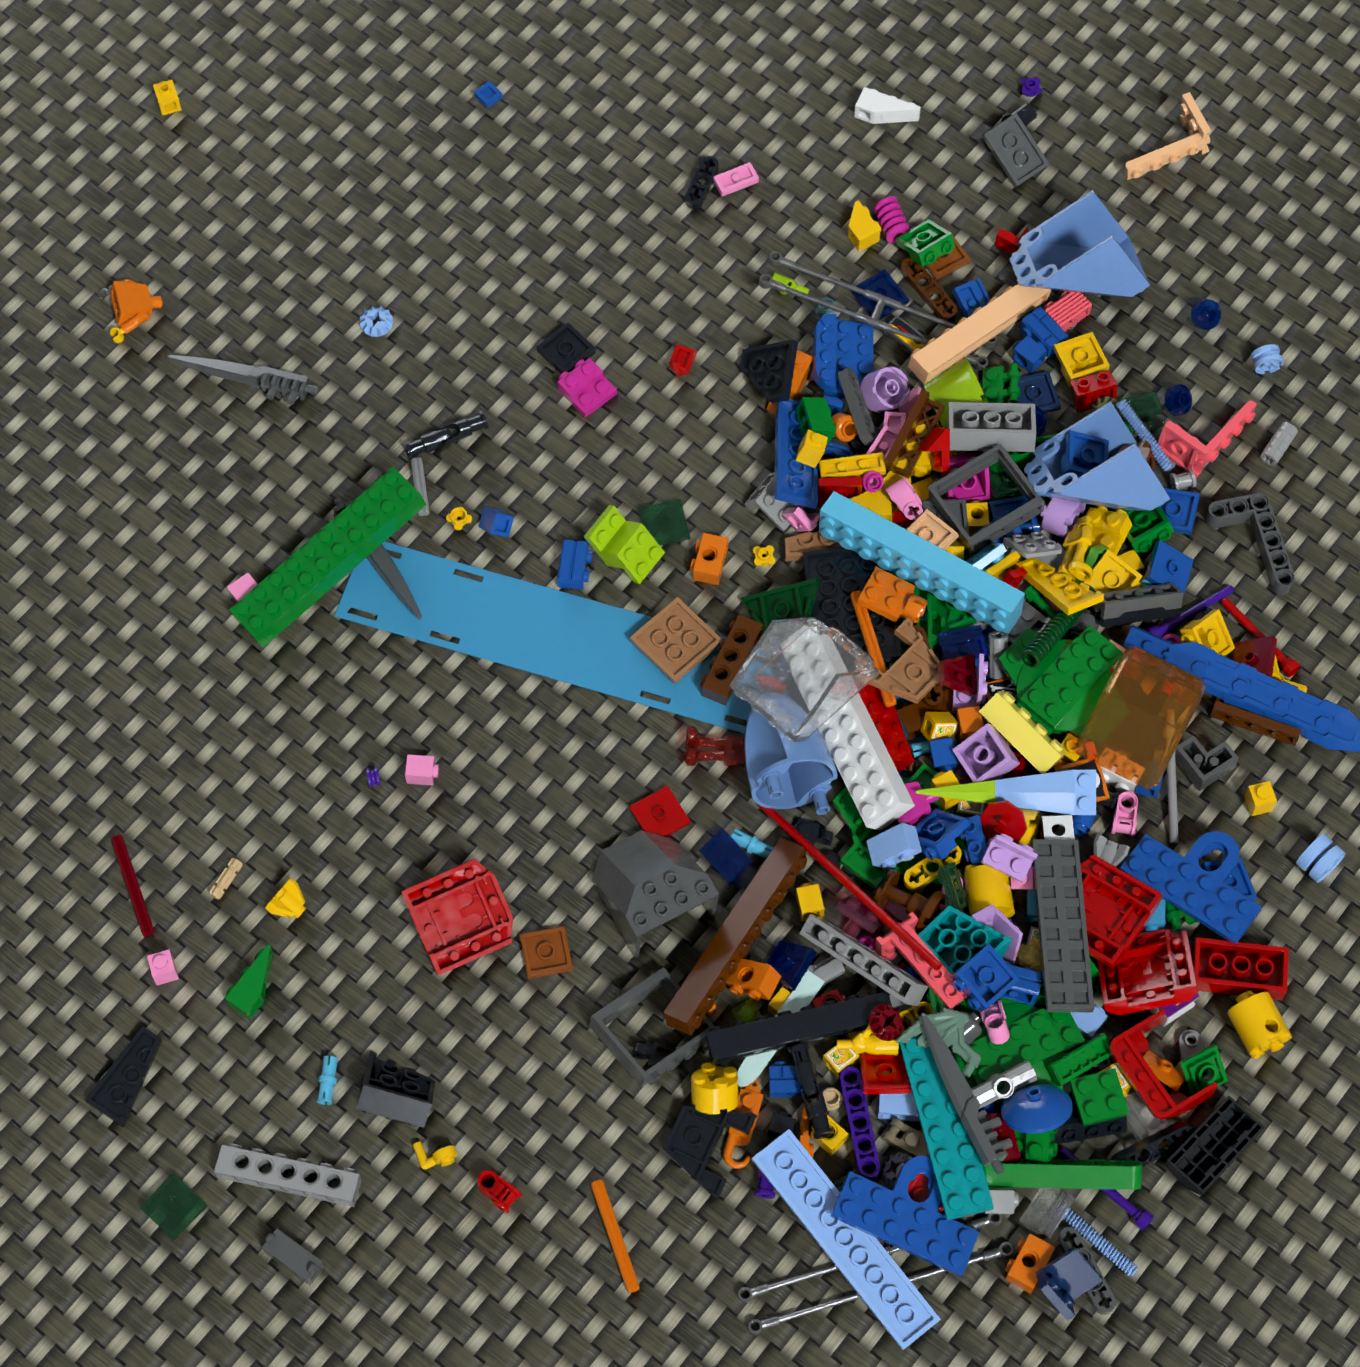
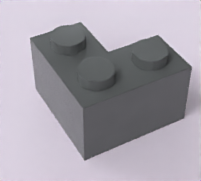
M1193 735L1175 747L1176 763L1198 791H1201L1235 769L1239 759L1226 741L1207 752Z

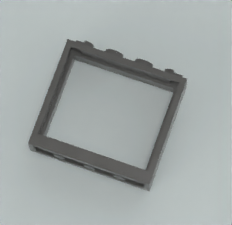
M1001 443L992 449L987 448L982 455L977 458L972 457L962 467L952 469L947 476L934 480L935 483L928 486V497L949 526L958 533V538L971 555L1044 511V500L1035 493L1032 484ZM999 461L1029 502L970 537L940 496Z
M664 967L594 1013L589 1024L590 1028L641 1088L648 1083L649 1085L655 1083L665 1071L671 1072L677 1067L678 1062L682 1059L688 1060L701 1046L707 1047L706 1033L715 1027L704 1015L701 1025L697 1028L700 1033L698 1036L647 1071L641 1068L606 1025L660 988L672 1000L680 986Z

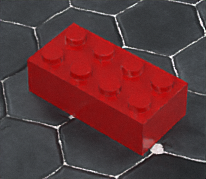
M853 681L898 773L913 763L914 759L895 706H885L879 688L861 681Z
M1196 937L1192 946V961L1198 991L1241 995L1252 990L1256 994L1268 992L1274 1000H1283L1286 995L1289 948L1242 942L1234 945L1230 941Z

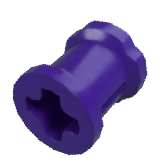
M758 1170V1189L755 1190L754 1195L764 1199H774L776 1193L773 1186L762 1172Z

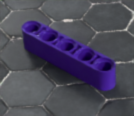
M848 1066L841 1071L839 1086L843 1097V1106L857 1174L874 1182L879 1175L880 1163L866 1096L863 1094L862 1078L857 1068ZM852 1076L856 1079V1082L849 1084L845 1082L844 1078ZM852 1098H856L861 1102V1104L858 1106H852L849 1103V1100ZM857 1120L863 1121L866 1126L858 1129L853 1123ZM866 1143L870 1146V1149L868 1151H861L858 1145ZM864 1166H872L875 1172L866 1174L862 1168Z

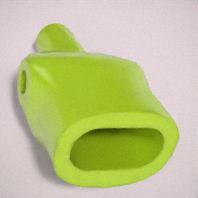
M776 272L774 273L773 280L786 284L787 287L802 293H809L810 289L797 284L793 279ZM779 291L782 295L790 294V293L785 292V291H784V292Z

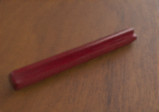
M122 835L113 836L111 842L142 935L145 938L153 936L155 931Z

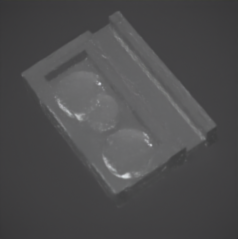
M1136 1091L1125 1097L1129 1110L1127 1125L1138 1142L1170 1126L1166 1119H1157L1150 1113Z
M1040 1188L1019 1221L1023 1226L1050 1238L1075 1199L1071 1194L1068 1195L1058 1188Z

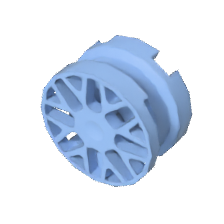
M1275 344L1264 345L1251 353V359L1255 362L1254 368L1256 373L1265 374V371L1272 373L1280 369L1279 366H1282L1284 361L1279 354V346Z

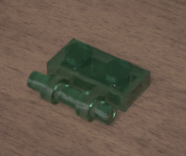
M1157 392L1118 399L1119 402L1126 399L1125 402H1128L1127 405L1132 407L1133 413H1136L1135 416H1138V418L1147 417L1148 421L1142 422L1144 424L1143 427L1146 426V429L1155 431L1166 424L1164 418L1156 419V415L1162 413ZM1132 428V431H1133L1132 435L1138 434V433H1135L1136 430H1133V428Z
M952 862L938 867V879L941 885H944L947 906L957 910L967 907L966 897L968 895L967 891L963 889L960 880L962 875L960 870H957L956 863Z

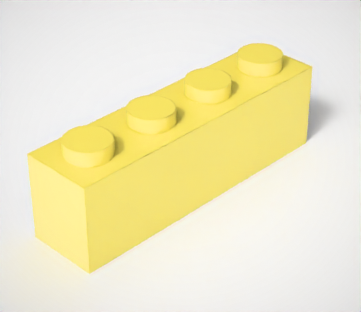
M1002 690L997 692L979 712L1041 774L1048 773L1066 754L1063 751L1064 747L1056 739L1052 740L1047 735V730L1041 724H1035L1030 719L1032 717L1025 708H1019L1014 703L1015 698L1009 692H1003Z

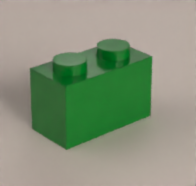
M802 397L795 412L803 438L809 429L828 437L826 444L828 445L836 434V425L833 423L831 409L828 407L826 398Z

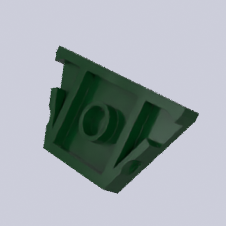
M814 578L741 597V601L750 609L755 621L763 624V632L766 636L792 631L808 618H811L820 580Z

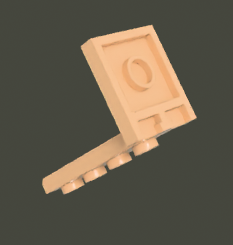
M1190 92L1182 95V104H1180L1181 115H1179L1181 124L1188 129L1189 137L1128 161L1125 173L1127 180L1138 178L1151 170H1158L1163 165L1170 162L1175 163L1181 158L1194 155L1199 151L1202 155L1209 152L1207 144L1210 143V137L1207 134L1211 132V129Z

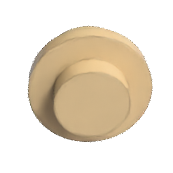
M832 1087L824 1089L822 1092L828 1111L839 1109L843 1102L841 1092Z

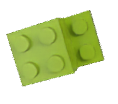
M609 505L584 535V538L607 566L624 569L635 584H641L665 553L642 523L626 521L613 505Z

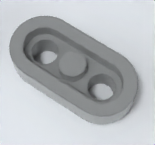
M1186 1030L1181 1034L1178 1040L1180 1061L1204 1049L1203 1039L1197 1031ZM1192 1038L1195 1040V1043L1190 1044L1187 1039Z

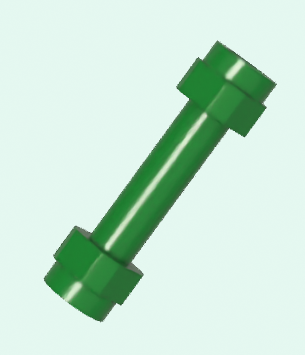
M1031 585L1024 591L1025 598L1029 602L1033 601L1050 619L1057 614L1039 595L1041 592Z

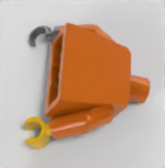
M130 279L113 281L109 289L104 288L98 294L101 300H103L102 295L105 292L111 297L117 325L121 326L120 329L114 327L110 330V335L114 337L113 341L115 343H121L124 340V333L128 334L148 321L153 308H162L161 296H150L146 284H139Z

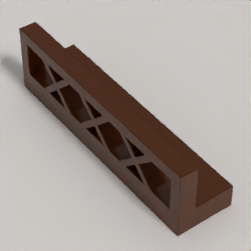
M921 390L885 459L886 470L908 479L923 451L916 450L909 453L906 446L908 443L915 441L920 446L936 427L945 409V405L929 399L930 392ZM927 406L937 409L936 415L927 418L925 414ZM926 423L928 431L918 435L916 427ZM908 459L910 466L907 471L896 467L899 461Z
M1216 698L1210 715L1211 718L1293 746L1296 745L1301 729L1242 710L1243 708L1220 702L1222 699Z

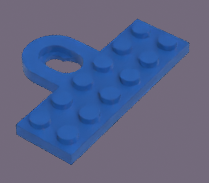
M789 399V401L777 402L775 415L774 499L815 509L818 505V477H821L820 465L818 463L816 468L795 461L799 445L803 440L795 412L799 401ZM831 441L826 445L824 452L826 455L837 458L855 456L846 446Z
M1213 831L1202 835L1185 857L1145 834L1120 867V870L1162 893V899L1234 945L1238 943L1262 910V906L1225 884V881L1238 864L1239 847L1237 842L1224 832ZM1212 850H1220L1223 854L1221 866L1215 871L1203 870L1198 863L1200 858L1209 854Z
M917 1156L908 1160L901 1167L892 1190L849 1171L830 1215L841 1222L959 1277L964 1274L979 1235V1231L954 1219L947 1221L945 1215L937 1212L941 1197L930 1157ZM918 1174H923L928 1179V1197L924 1202L919 1203L910 1198L908 1186L911 1181L915 1180Z

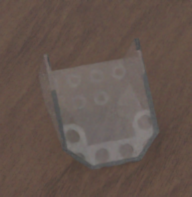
M814 617L772 620L729 686L735 691L734 693L737 697L749 702L755 712L763 714L771 726L779 728L784 732L786 739L791 742L806 741L876 677L879 671L872 665L874 662L873 658L840 630L834 627H827Z

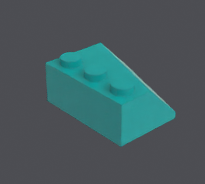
M948 906L918 934L951 975L987 944H990L999 956L1003 958L1013 940L979 921L977 922L974 918L951 906Z

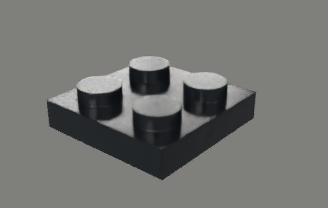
M569 322L536 346L537 351L561 374L566 371L570 373L575 369L574 367L578 361L582 359L586 361L596 353V348Z

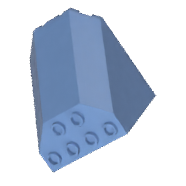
M1093 190L1023 235L1019 241L1021 245L1019 250L1014 252L1009 259L1013 265L1012 268L1015 276L1018 278L1019 285L1024 287L1103 296L1133 297L1150 286L1129 236Z
M1111 401L1036 447L1035 452H1033L1034 459L1032 462L1027 463L1024 468L1030 483L1034 487L1035 493L1039 496L1126 511L1153 510L1170 500L1154 470L1152 471L1138 449L1136 440ZM1070 430L1109 440L1108 460L1079 478L1075 473H1066L1061 476V459L1066 453V434ZM1130 445L1128 448L1116 454L1122 446Z

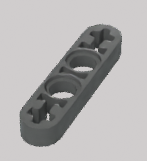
M847 367L838 373V377L860 440L865 446H869L877 438V433L857 376L850 367Z
M1073 1227L1064 1228L1058 1236V1243L1063 1253L1065 1254L1073 1248L1069 1241L1064 1242L1065 1234L1074 1236L1073 1245L1075 1248L1080 1245L1081 1248H1078V1251L1086 1256L1088 1262L1102 1277V1282L1097 1287L1085 1292L1097 1313L1101 1315L1111 1313L1116 1305L1115 1297L1077 1229ZM1102 1288L1105 1291L1101 1292V1296L1104 1300L1109 1299L1110 1301L1107 1309L1105 1306H1099L1101 1301L1099 1294L1093 1296V1293H1097Z

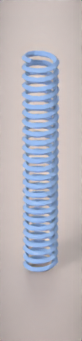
M1126 399L1117 403V408L1119 411H1122L1121 414H1123L1127 422H1130L1131 428L1136 430L1135 433H1138L1137 436H1140L1141 441H1147L1151 445L1154 458L1158 460L1157 463H1160L1159 466H1162L1164 471L1175 467V465H1172L1173 462H1170L1171 459H1168L1167 454H1164L1165 451H1162L1163 448L1158 446L1157 440H1154V437L1150 435L1149 429H1146V426L1143 427L1144 424H1142L1140 418L1135 416L1136 413H1133L1132 407L1127 405Z
M1066 1205L1060 1213V1217H1063V1220L1066 1219V1222H1069V1225L1077 1229L1080 1235H1083V1237H1086V1240L1092 1242L1095 1248L1098 1247L1101 1253L1104 1252L1107 1258L1110 1257V1260H1113L1115 1265H1119L1118 1268L1127 1273V1276H1133L1138 1266L1135 1267V1264L1131 1266L1132 1261L1129 1262V1258L1125 1261L1127 1257H1123V1253L1119 1256L1121 1251L1117 1252L1118 1248L1113 1251L1115 1246L1111 1247L1112 1243L1107 1246L1109 1241L1105 1242L1106 1238L1101 1241L1103 1235L1099 1237L1100 1233L1095 1236L1097 1230L1094 1231V1228L1089 1231L1091 1225L1088 1226V1223L1084 1225L1085 1220L1082 1221V1218L1078 1220L1080 1216L1077 1213L1072 1215L1074 1210L1068 1214L1071 1207L1067 1209L1068 1205Z

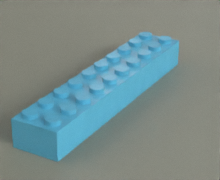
M833 491L820 509L819 533L826 539H832L843 548L851 549L858 553L863 559L871 560L877 563L880 568L892 571L900 579L908 580L919 589L927 590L934 594L939 600H945L956 609L971 614L976 620L988 623L996 631L1009 634L1020 618L1025 596L1024 592Z

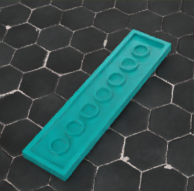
M922 1034L912 1037L908 1043L899 1042L946 1220L993 1210L994 1206L982 1162L960 1121V1116L945 1087L930 1046L929 1048L918 1046L917 1040Z

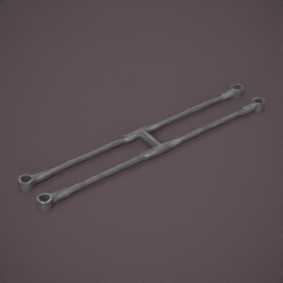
M773 251L770 254V265H781L792 270L796 269L862 294L864 297L877 302L872 316L852 312L789 288L786 284L773 280L769 274L761 275L759 280L761 288H773L781 292L791 293L854 317L855 320L889 333H896L924 345L929 341L880 321L879 318L884 306L887 305L897 310L907 311L943 326L951 327V329L956 326L948 321L905 306L897 300L868 289L863 290L800 266L796 262L782 257L781 253ZM997 336L991 339L993 342L987 341L984 345L987 348H993L997 342ZM968 354L964 357H967L969 363L974 365L978 371H983V368H987L988 359L984 356L975 357Z
M989 1214L988 1216L972 1220L971 1223L965 1225L973 1229L988 1225L996 1227L1002 1221V1214ZM991 1216H998L999 1221L993 1222ZM1003 1242L998 1248L969 1258L967 1265L998 1257L1009 1258L1013 1253V1246L1009 1242ZM895 1246L884 1247L889 1255L901 1251V1249ZM1002 1247H1008L1010 1253H1004ZM831 1265L769 1285L763 1284L753 1288L742 1287L738 1291V1299L742 1303H748L752 1298L769 1293L770 1290L838 1269L835 1265ZM939 1267L910 1276L908 1279L914 1282L946 1272V1270ZM746 1291L750 1296L744 1299L741 1297L742 1292ZM854 1293L780 1317L774 1316L761 1321L753 1319L748 1324V1331L752 1335H759L762 1330L780 1325L781 1322L859 1299L860 1296ZM752 1324H758L760 1329L753 1331L751 1329Z

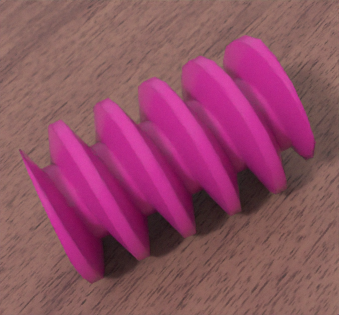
M894 196L884 198L874 205V212L889 243H896V238L909 230V225L903 216L904 213L900 210L901 206L897 203L898 199Z

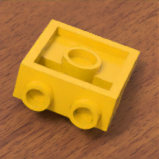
M1093 332L1055 344L1053 347L1061 364V372L1069 387H1071L1070 381L1109 370L1110 365Z
M1097 506V508L1090 507L1085 516L1092 518V546L1104 544L1109 547V551L1117 556L1132 527L1128 514L1121 509L1112 512L1103 506Z
M1106 550L1092 569V579L1082 582L1092 586L1096 592L1105 593L1139 588L1141 585L1139 580L1142 578V575L1111 551Z
M1219 609L1210 611L1199 620L1191 621L1180 630L1182 634L1181 642H1197L1215 650L1217 654L1226 656L1235 649Z

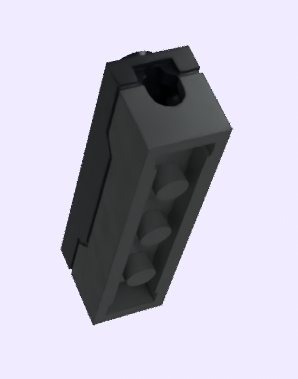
M1174 583L1105 592L1104 601L1093 606V616L1095 621L1104 628H1111L1121 624L1131 625L1141 621L1150 622L1161 618L1170 619L1171 617L1181 615L1183 591Z

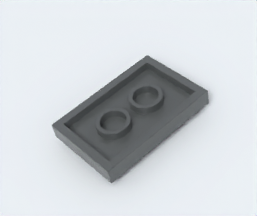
M1017 113L982 135V138L1014 187L1019 186L1049 165V162Z

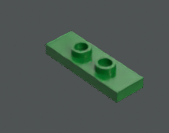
M1105 1033L1098 1034L1047 1065L1057 1086L1064 1085L1111 1056L1109 1052L1110 1042Z

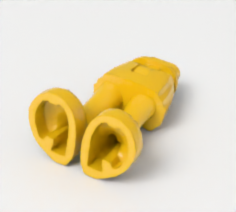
M1090 516L1076 519V523L1071 527L1063 543V547L1066 549L1065 556L1056 571L1058 574L1065 573L1071 576V580L1074 582L1076 578L1080 581H1090L1093 577L1092 568L1084 563L1085 553L1092 547L1093 525L1091 524L1092 518Z

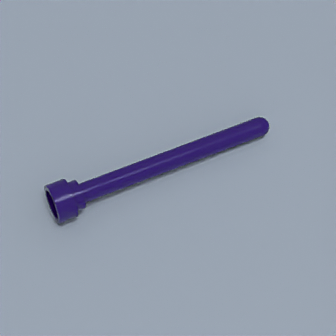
M1228 585L1182 612L1180 616H1176L1160 626L1152 625L1145 629V631L1162 638L1164 633L1205 610L1206 607H1210L1222 598L1232 594L1234 588Z
M1065 1147L1059 1150V1154L1064 1159L1080 1160ZM1101 1189L1134 1217L1133 1221L1136 1222L1135 1225L1141 1231L1154 1219V1216L1149 1211L1139 1210L1115 1189Z

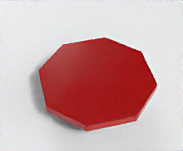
M1008 800L989 803L980 817L984 834L989 839L996 834H1005L1013 838V842L1018 844L1028 829L1023 811Z

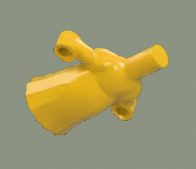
M868 1025L864 1032L858 1033L852 1040H837V1049H852L858 1054L866 1052L872 1055L898 1056L899 1043L896 1042V1039L892 1041L879 1039L872 1032L870 1025Z

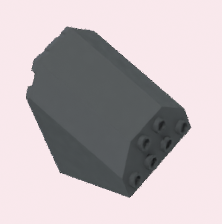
M640 830L634 833V835L601 850L592 882L635 959L639 957L641 935L703 904L710 918H715L719 897L718 891L708 874L672 839Z

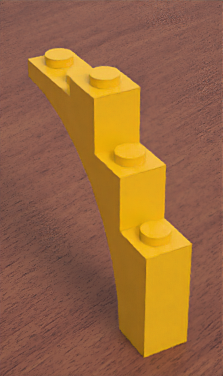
M926 423L916 427L918 435L928 431ZM917 441L908 443L906 447L910 453L916 451L919 446ZM922 452L911 476L924 477L927 474H931L930 452ZM908 459L899 461L896 467L907 471L910 463ZM889 471L883 478V486L879 491H866L859 496L850 498V500L892 522V499L886 489L904 477Z

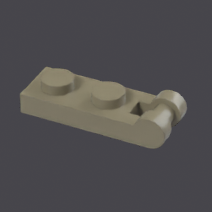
M893 1118L890 1123L891 1127L888 1132H884L881 1137L882 1140L912 1157H929L923 1133L904 1124L901 1120ZM898 1132L904 1134L901 1139L896 1138Z

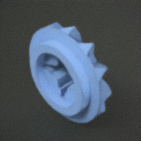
M372 306L371 309L364 310V314L360 316V327L369 336H383L393 326L392 315L389 310L383 309L382 306L379 308ZM379 316L380 321H377L373 326V320Z

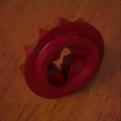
M880 1004L870 1013V1028L874 1035L883 1041L895 1040L905 1028L902 1022L904 1018L900 1016L899 1009L893 1008L892 1004ZM891 1017L890 1025L883 1028L885 1019Z

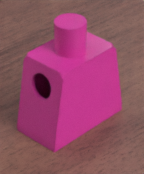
M916 781L904 784L915 806L893 822L895 826L901 823L912 826L917 825L931 813L930 803L939 800L937 796L917 794L916 791L922 790V788Z

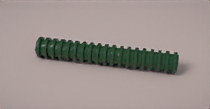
M1088 585L1089 590L1096 592L1092 586ZM1087 608L1071 615H1067L1060 609L1022 653L1021 658L1024 664L1032 668L1037 667Z

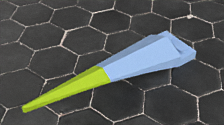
M1065 770L917 790L916 793L988 804L1008 800L1018 808L1069 815H1096V770Z

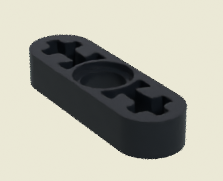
M704 157L695 172L685 194V203L690 209H699L704 204L713 184V177L717 175L719 163L715 157ZM709 164H710V165H713V167H710V168H709L708 174H707V173H706V167H708ZM704 179L708 183L705 186H699L696 182ZM696 192H698V199L692 201L691 199H693L696 195Z

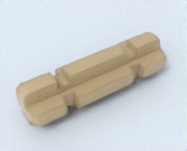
M232 858L227 864L229 867L223 870L215 882L217 885H213L210 889L209 894L213 898L221 899L225 893L223 890L228 889L237 875L235 874L236 871L239 872L243 864L238 859Z

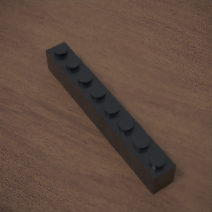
M874 990L867 993L868 996L860 998L858 995L846 997L845 1001L836 1003V1000L824 1002L823 1006L816 1008L813 1005L800 1008L799 1012L791 1013L790 1010L778 1013V1016L773 1018L761 1016L751 1023L739 1021L733 1023L732 1027L723 1029V1026L711 1028L705 1037L711 1063L714 1065L792 1047L801 1043H809L865 1030L869 1025L871 1011L880 1004H891L889 993L887 991ZM891 1017L885 1019V1025L890 1024Z

